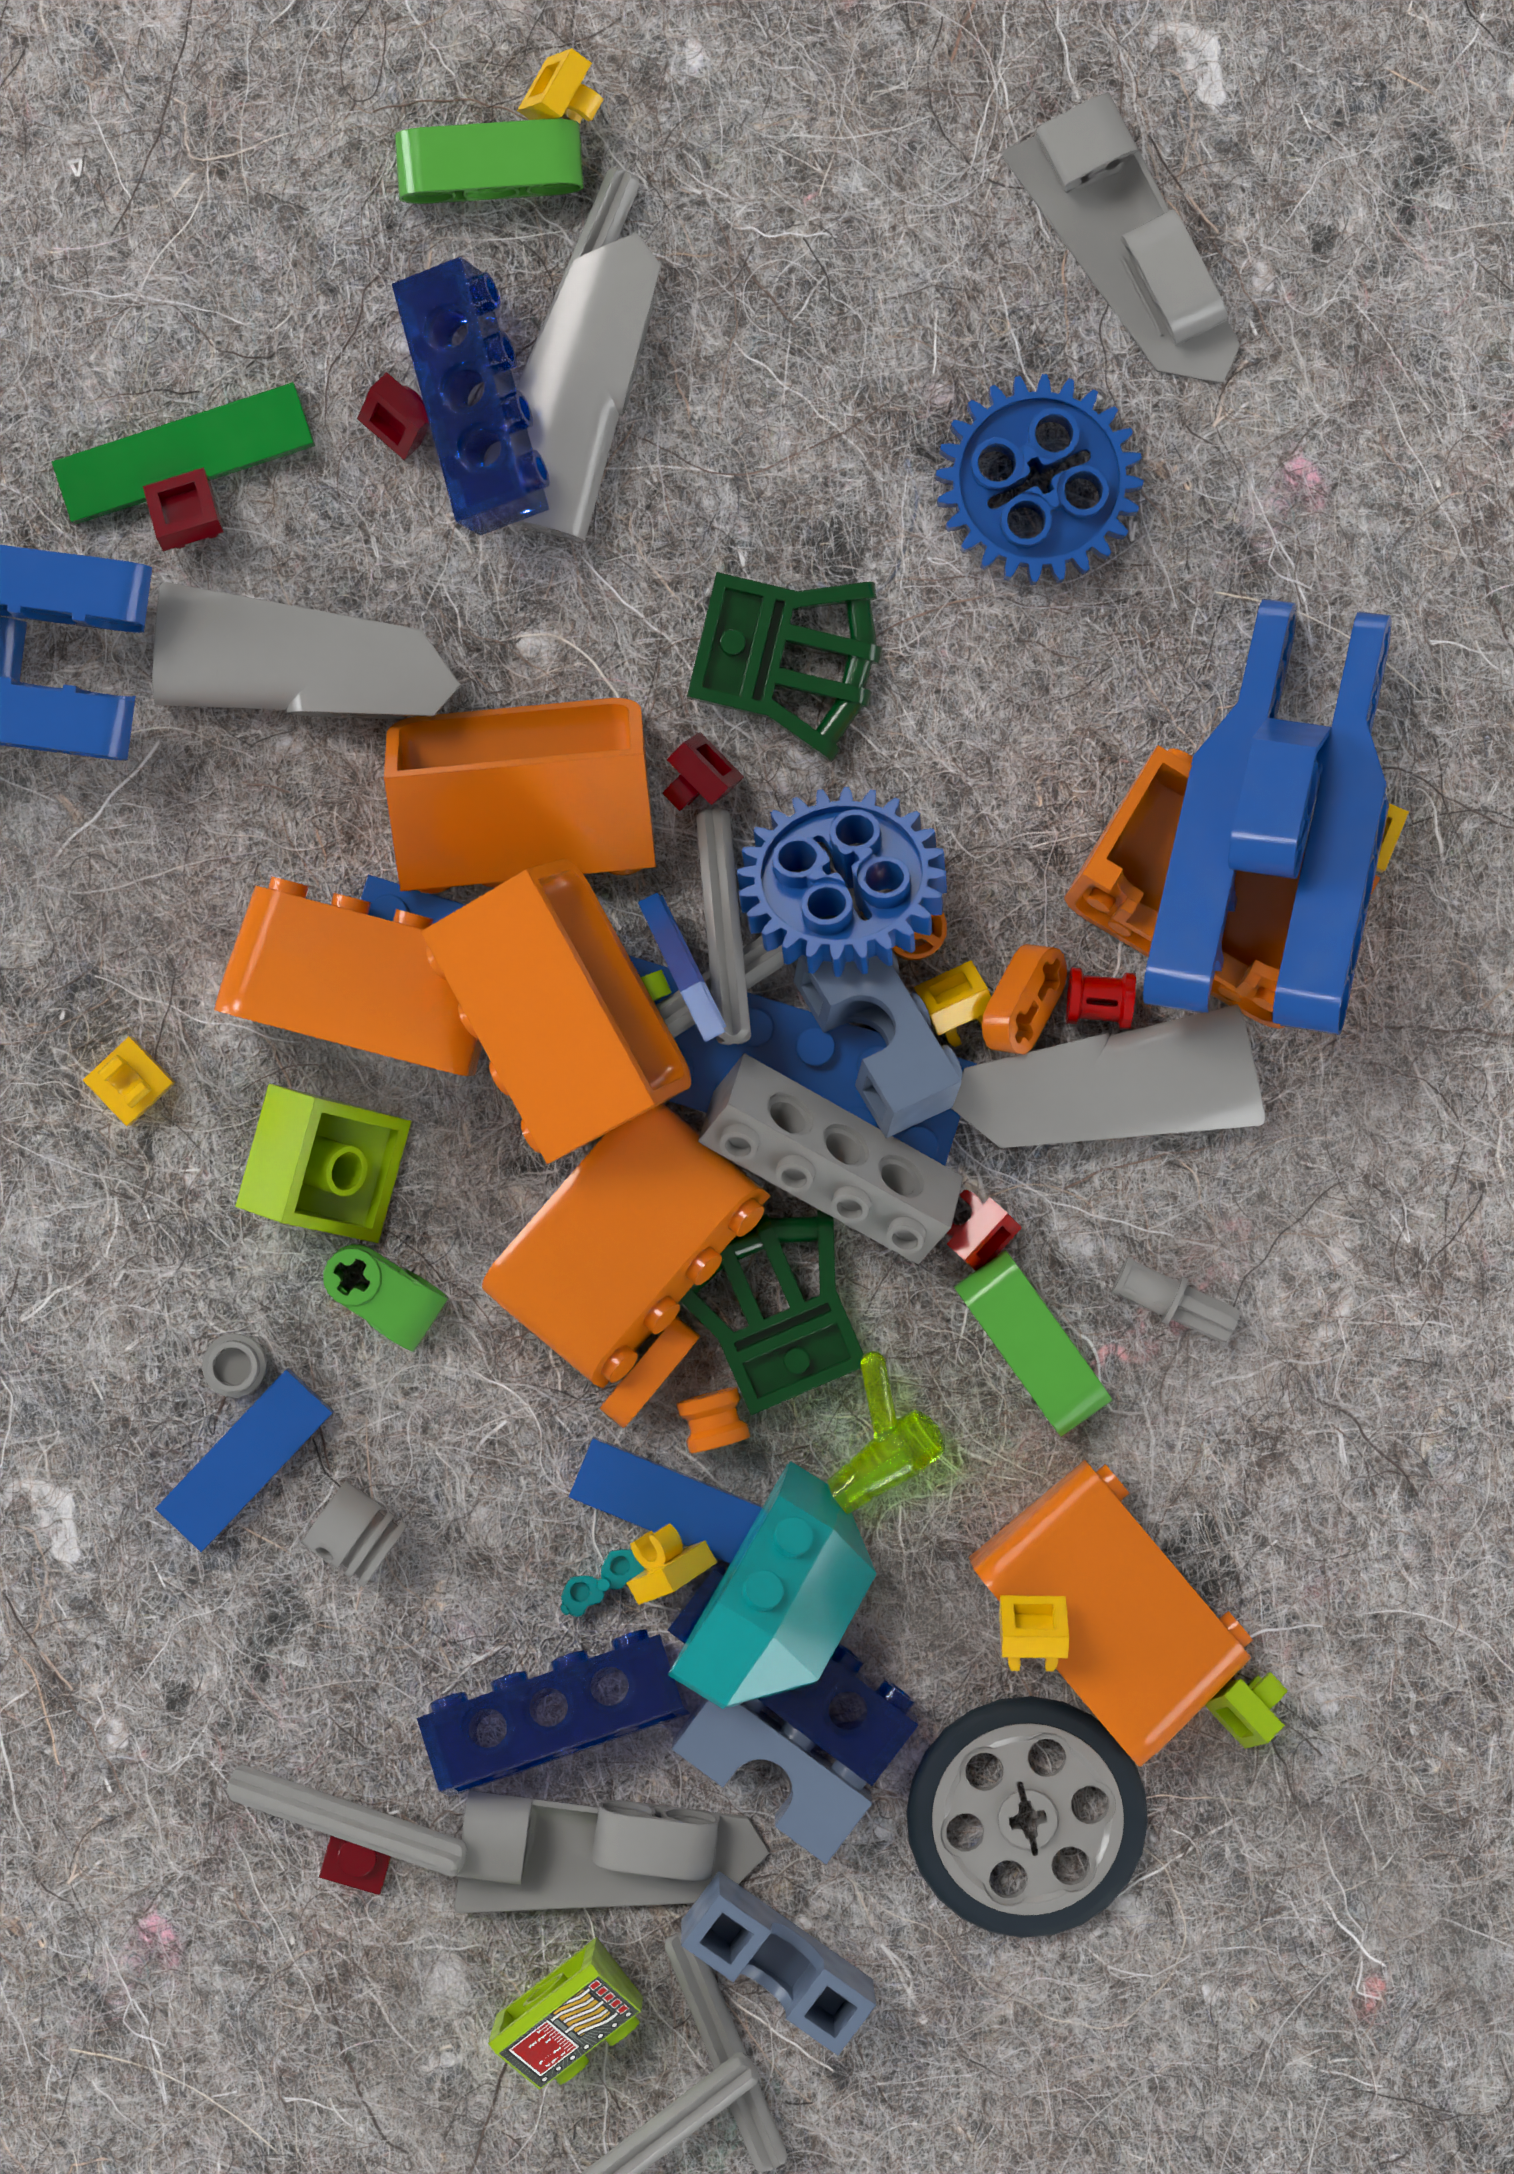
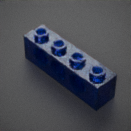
M460 256L392 283L455 521L481 536L549 510L544 488L550 485L549 474L543 458L537 450L532 448L527 428L533 426V416L525 396L520 390H516L511 369L517 366V358L509 337L504 331H500L495 310L500 308L501 301L497 287L490 274L486 271H480ZM468 323V332L465 339L459 345L452 347V339L459 327ZM484 382V393L481 399L473 406L468 407L470 392L476 385ZM500 441L501 450L498 458L491 465L485 467L484 457L488 448Z
M717 1563L709 1568L668 1623L667 1631L684 1644L727 1571ZM839 1643L816 1683L759 1698L758 1700L873 1786L919 1726L917 1715L910 1710L915 1701L906 1692L887 1679H884L880 1686L859 1672L864 1662L851 1650ZM846 1691L859 1694L866 1703L864 1713L858 1719L851 1722H843L836 1719L829 1710L832 1699L839 1693Z
M647 1629L634 1631L611 1641L612 1651L589 1658L587 1650L573 1652L551 1661L553 1669L551 1672L529 1679L527 1671L516 1672L492 1681L490 1685L493 1692L473 1699H468L467 1692H460L430 1703L432 1713L418 1717L417 1721L439 1792L451 1797L690 1714L680 1682L668 1675L674 1662L667 1641L660 1634L649 1637ZM614 1672L625 1674L629 1684L626 1697L615 1705L601 1704L597 1697V1687L600 1680L607 1674ZM549 1694H563L568 1703L565 1718L555 1726H542L537 1718L538 1704ZM488 1715H503L507 1724V1732L504 1739L494 1747H482L477 1739L479 1723Z

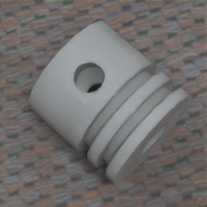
M346 1480L327 1504L301 1543L338 1569L341 1564L345 1566L347 1570L344 1574L349 1578L355 1573L360 1577L357 1583L364 1588L403 1534L408 1524L403 1520L399 1525L394 1523L392 1520L396 1515L390 1511L386 1515L380 1513L382 1505Z

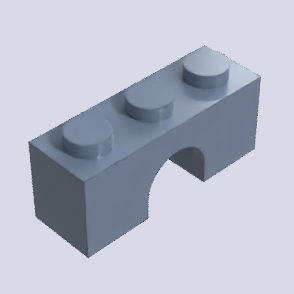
M893 950V965L887 966L877 956L870 957L868 974H862L857 968L855 961L846 962L841 977H835L832 970V962L823 961L814 974L808 973L807 957L801 955L798 959L793 982L823 1033L846 1023H863L878 1031L887 1045L883 1050L862 1059L855 1083L856 1089L885 1138H889L952 1108L962 1082L960 1063L952 1049L947 1045L940 1046L931 1031L929 1012L921 997L915 992L909 994L898 976L899 965Z
M703 1698L674 1737L672 1750L721 1787L726 1785L740 1766L749 1761L768 1760L778 1764L788 1774L792 1788L789 1796L775 1814V1827L827 1865L872 1805L871 1792L864 1787L869 1781L868 1777L840 1756H838L834 1763H831L813 1748L818 1740L795 1721L787 1718L783 1725H780L764 1713L762 1709L767 1702L763 1698L746 1701L725 1709H721Z
M720 1871L717 1872L681 1920L682 1947L733 1983L740 1974H743L762 1985L781 2003L785 2010L786 2020L837 2056L876 2006L874 1983L871 1977Z

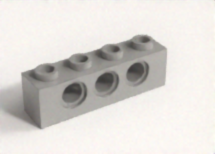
M745 1053L714 1090L698 1142L918 1265L951 1229L964 1177L893 1136L885 1138L882 1131Z

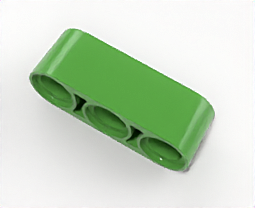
M539 119L418 127L401 130L395 134L399 200L402 202L433 204L556 196L575 193L583 189L580 125L574 120Z
M1006 1250L954 1286L959 1296L1060 1437L1113 1401L1095 1373Z

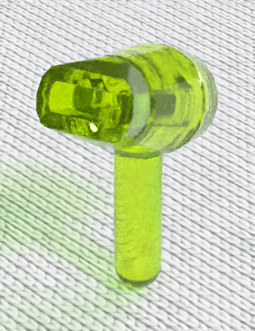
M877 1351L865 1353L860 1361L874 1438L850 1459L849 1463H846L827 1479L831 1494L847 1515L870 1502L874 1497H878L919 1475L922 1470H926L946 1451L944 1438L938 1425L925 1413L915 1409L898 1419L896 1418L886 1360Z

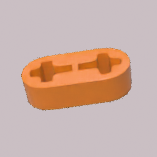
M1024 944L1015 952L983 1014V1039L986 1046L991 1050L1024 1055L1031 1051L1036 1044L1066 984L1067 964L1064 954L1059 948Z
M676 1316L672 1323L660 1333L599 1409L624 1429L700 1338V1335Z

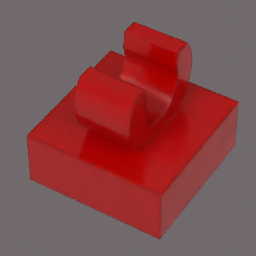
M963 1190L959 1196L971 1207L972 1214L970 1219L962 1225L952 1223L951 1229L946 1233L951 1238L947 1245L976 1271L996 1257L1022 1227L991 1197L984 1203L975 1193Z

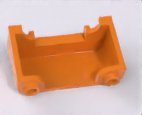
M1159 745L1150 754L1064 896V901L1076 914L1149 957L1193 759L1191 755L1175 748H1170L1167 751ZM1302 863L1296 879L1237 871L1234 883L1237 896L1235 912L1228 911L1221 943L1224 964L1222 972L1215 971L1210 995L1229 1006L1237 1004L1242 1014L1260 1024L1277 1029L1284 1028L1285 1026L1273 1023L1274 997ZM1377 875L1374 878L1371 894L1380 880V877Z
M1084 1460L968 1558L974 1571L999 1602L1000 1595L1066 1596L1069 1652L1068 1658H1058L1056 1670L1131 1759L1141 1767L1158 1753L1251 1659L1244 1648L1253 1639L1229 1611L1220 1618L1214 1614L1120 1501L1130 1493L1108 1466L1104 1464L1095 1472L1087 1461Z

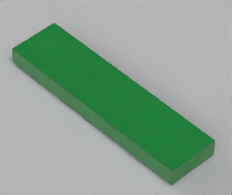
M292 382L51 461L70 521L77 525L147 502L143 486L203 467L211 481L316 445L296 385Z

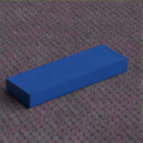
M657 892L639 901L638 904L704 1041L706 1042L725 1033L724 1028L727 1026L663 895L659 896Z
M287 1368L155 1509L202 1552L335 1411Z
M594 1436L569 1494V1498L647 1530H652V1532H656L663 1526L671 1524L679 1533L682 1544L691 1546L705 1540L715 1558L730 1564L763 1507L760 1504Z

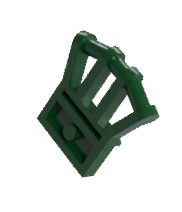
M716 572L687 699L768 718L819 756L832 762L841 750L836 744L861 708L869 706L872 691L866 689L872 664H879L882 648L877 646L871 601L877 599L875 582H860L795 591ZM846 604L850 638L790 624L792 613L796 610ZM785 643L846 657L847 661L842 682L780 668ZM775 686L833 699L835 703L815 730L772 700Z
M817 1210L816 1217L769 1218L767 1213L764 1214L750 1232L741 1237L736 1235L720 1254L722 1262L716 1272L703 1284H694L680 1300L719 1340L751 1416L868 1366V1362L836 1290L833 1217L821 1210ZM818 1242L819 1295L804 1300L780 1243ZM763 1249L767 1253L789 1305V1308L766 1318L762 1316L739 1262L740 1259ZM723 1268L748 1323L747 1326L736 1331L698 1295Z

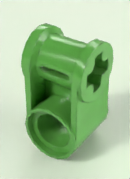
M349 1244L340 1248L327 1261L323 1271L324 1286L327 1293L336 1302L365 1319L371 1327L391 1341L412 1352L416 1350L449 1299L445 1293L427 1280L404 1267H399L372 1248L362 1244ZM356 1259H359L367 1265L363 1275L370 1281V1284L367 1287L364 1284L358 1283L352 1290L347 1289L341 1284L345 1274L338 1268V1265L341 1262L344 1265L350 1266Z

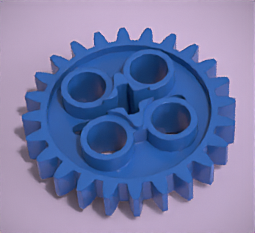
M1042 374L1036 391L1028 392L1021 376H1017L1013 382L1012 396L1008 398L994 384L990 386L988 391L991 407L986 409L974 400L968 402L967 410L973 420L972 425L958 420H953L950 430L961 441L960 445L951 443L941 444L939 454L953 462L954 466L936 470V481L952 485L951 491L937 498V506L956 508L957 513L946 523L945 528L947 532L963 528L967 530L969 534L964 539L960 548L962 553L971 551L979 545L985 550L981 560V569L985 570L990 567L997 558L1005 561L1004 580L1009 581L1015 574L1018 566L1027 567L1030 585H1036L1042 568L1049 567L1055 581L1062 583L1065 578V564L1069 562L1084 575L1090 569L1087 552L1092 551L1104 560L1111 555L1109 545L1104 539L1105 535L1124 540L1128 530L1116 519L1117 516H1136L1139 510L1138 505L1124 497L1125 493L1141 490L1144 480L1138 477L1126 475V470L1138 464L1142 459L1141 453L1122 452L1121 446L1132 436L1133 431L1131 428L1112 431L1109 425L1118 411L1115 406L1106 409L1100 414L1093 410L1098 391L1093 389L1081 401L1074 399L1073 379L1069 378L1063 385L1060 393L1051 392L1048 375ZM1047 422L1060 424L1068 432L1070 438L1069 446L1059 452H1049L1043 449L1036 440V428ZM991 451L1001 452L1011 460L1013 474L1000 482L991 481L980 472L978 466L979 458ZM1082 451L1089 453L1090 460L1086 463L1055 475L1050 481L1047 494H1043L1041 489L1036 486L1015 496L1008 503L996 509L989 508L987 502L990 498L1006 493L1026 482L1030 473L1029 467L1035 466L1036 470L1043 474ZM1078 478L1092 482L1099 494L1098 503L1088 509H1078L1072 506L1066 499L1065 485L1071 480ZM1018 508H1030L1041 518L1042 532L1033 538H1020L1009 529L1008 515Z
M844 787L839 801L830 802L825 791L819 789L816 795V805L808 807L801 799L795 797L792 799L794 810L792 816L788 817L782 812L773 810L770 812L772 830L762 827L754 828L755 847H743L744 867L737 869L742 913H747L751 934L762 932L763 946L767 952L782 945L783 959L786 965H790L801 955L807 957L808 973L811 974L818 970L823 961L832 962V970L835 977H841L846 962L855 961L857 968L862 974H868L870 957L877 956L884 964L891 966L893 965L892 948L894 946L913 953L915 951L914 932L930 936L932 933L931 915H942L943 913L942 894L947 893L944 851L942 848H936V835L933 828L921 830V818L918 811L901 817L900 799L896 797L890 800L884 807L877 806L876 790L870 789L863 800L858 802L853 801L850 787ZM817 842H823L830 851L836 873H831L829 856ZM855 843H862V845L859 846H849ZM797 869H807L802 872H791ZM854 888L855 904L860 913L862 911L868 920H862L853 908V900L848 889ZM884 889L894 890L887 893L877 892ZM827 915L837 916L832 919H820Z

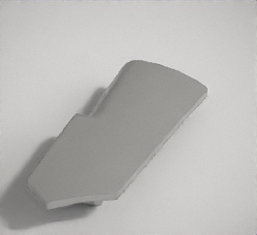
M1104 93L1075 106L1036 128V136L1002 151L1004 161L1157 372L1223 384L1239 350L1240 343L1227 320L1228 313L1220 293L1195 244L1175 209L1169 210L1111 95Z
M637 232L573 260L468 500L467 506L470 511L504 517L509 524L579 542L586 540L619 415H624L631 394L652 315L654 292L661 270V264Z
M164 582L159 586L152 672L155 705L286 710V713L291 715L312 717L405 719L407 716L435 717L461 687L427 636L420 629Z
M1237 1004L1211 1010L1208 1013H1199L1110 1035L1108 1032L1030 1051L1024 1055L1018 1054L964 1068L962 1082L954 1105L951 1108L999 1148L1261 1126L1266 1121L1251 1045L1242 1012Z
M469 1790L461 1839L465 1842L468 1850L463 1867L457 1875L459 1878L454 1909L459 1914L691 1904L696 1902L718 1871L739 1884L770 1851L748 1816L623 1800L604 1801L599 1804V1807Z

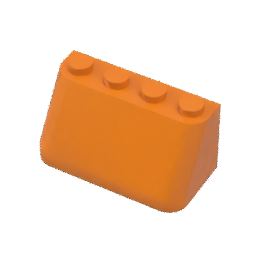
M604 698L436 714L435 717L415 716L400 720L387 730L384 783L400 891L418 890L422 893L432 894L443 892L453 886L474 884L495 888L528 868L560 859L571 861L583 874L609 872L613 875H630L643 868L656 867L642 710L637 702L625 698Z
M560 859L528 868L421 931L428 945L426 954L431 967L440 978L447 980L459 1002L458 1014L462 1024L472 1036L478 1038L491 1061L489 1069L493 1081L501 1092L511 1097L522 1118L521 1129L527 1143L535 1152L542 1154L546 1164L564 1157L690 1088L691 1075L685 1058L589 882L579 868L571 861Z
M271 876L268 888L255 885L220 984L214 1007L215 1011L461 1076L475 1075L482 1044L462 1024L458 1014L459 1002L447 980L440 978L435 973L427 958L426 948L428 945L421 931L432 925V918L396 909L393 921L368 915L371 902L333 893L330 905L306 899L309 886Z
M665 1103L606 1133L487 1271L482 1283V1289L503 1309L589 1381L602 1389L609 1382L615 1383L631 1370L638 1358L637 1349L651 1333L658 1334L672 1323L680 1310L678 1302L694 1284H703L716 1272L722 1262V1256L720 1255L736 1235L739 1237L744 1236L756 1226L764 1213L762 1205L771 1196L734 1162L698 1142L700 1133Z

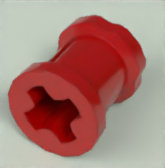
M1071 967L1066 999V1024L1076 1025L1079 1019L1117 1022L1120 1029L1130 1030L1135 1005L1136 973L1126 972L1122 978L1084 975L1081 968Z

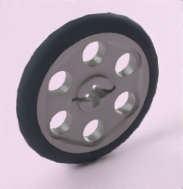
M1034 1696L996 1700L970 1710L947 1726L922 1757L911 1782L906 1810L909 1845L920 1874L936 1897L961 1919L991 1933L1019 1938L1050 1936L1083 1925L1109 1907L1129 1883L1143 1853L1148 1825L1146 1794L1136 1764L1103 1724L1093 1715L1063 1701ZM1043 1739H1052L1058 1742L1063 1747L1065 1753L1064 1761L1060 1768L1048 1774L1035 1771L1028 1762V1753L1032 1745ZM979 1753H989L1000 1760L1003 1770L1001 1777L995 1784L989 1787H978L968 1780L965 1770L967 1763L973 1756ZM1019 1781L1023 1783L1026 1799L1030 1801L1032 1808L1036 1811L1045 1810V1817L1038 1818L1035 1821L1036 1830L1033 1831L1037 1846L1035 1853L1031 1851L1028 1834L1024 1833L1021 1824L1009 1823V1817L1019 1814L1018 1804L1021 1803L1017 1788ZM1085 1786L1100 1788L1107 1796L1105 1812L1094 1820L1080 1819L1071 1809V1801L1074 1794ZM960 1814L976 1816L983 1825L981 1839L976 1845L969 1848L955 1846L947 1837L949 1822ZM1063 1848H1079L1088 1857L1087 1871L1077 1880H1061L1052 1870L1053 1858ZM1015 1861L1026 1871V1882L1017 1893L1011 1895L1001 1894L990 1885V1873L1000 1862Z

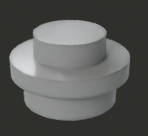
M236 1333L221 1336L213 1341L207 1348L202 1361V1371L208 1385L218 1394L230 1398L242 1397L256 1390L262 1383L267 1370V1360L261 1346L251 1337Z

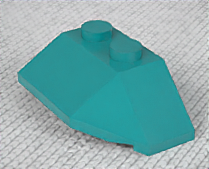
M792 1461L786 1465L668 1673L670 1677L721 1709L811 1685L819 1680L877 1574L843 1493Z

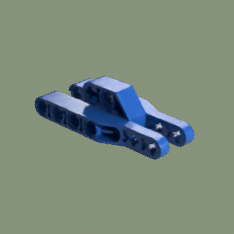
M0 545V746L109 760H128L136 696L103 694L64 684L63 688L20 682L27 622L7 617L144 633L152 567L123 560Z
M1262 599L1256 617L1238 702L1193 755L1192 767L1189 772L1147 961L1143 1001L1146 1005L1196 1013H1208V1001L1215 971L1222 972L1224 964L1221 943L1228 911L1235 912L1237 896L1234 883L1237 871L1296 879L1302 863L1275 991L1273 1023L1285 1027L1340 1035L1346 1018L1389 810V803L1385 793L1387 785L1371 733L1388 657L1392 618L1391 615L1357 612L1351 632L1332 727L1277 719L1293 646L1297 606L1294 602Z

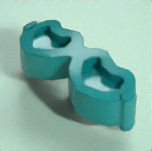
M611 1550L602 1564L600 1578L591 1575L570 1577L561 1594L562 1604L560 1608L562 1613L575 1617L583 1615L588 1606L602 1601L605 1591L609 1588L614 1590L622 1589L630 1578H634L643 1572L644 1567L636 1560L632 1550Z

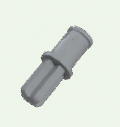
M1130 1257L1126 1258L1111 1291L1113 1295H1119L1163 1315L1161 1322L1167 1325L1173 1320L1219 1342H1227L1232 1336L1239 1320L1240 1312L1237 1308L1187 1286L1189 1279L1182 1276L1179 1281H1176L1135 1262Z

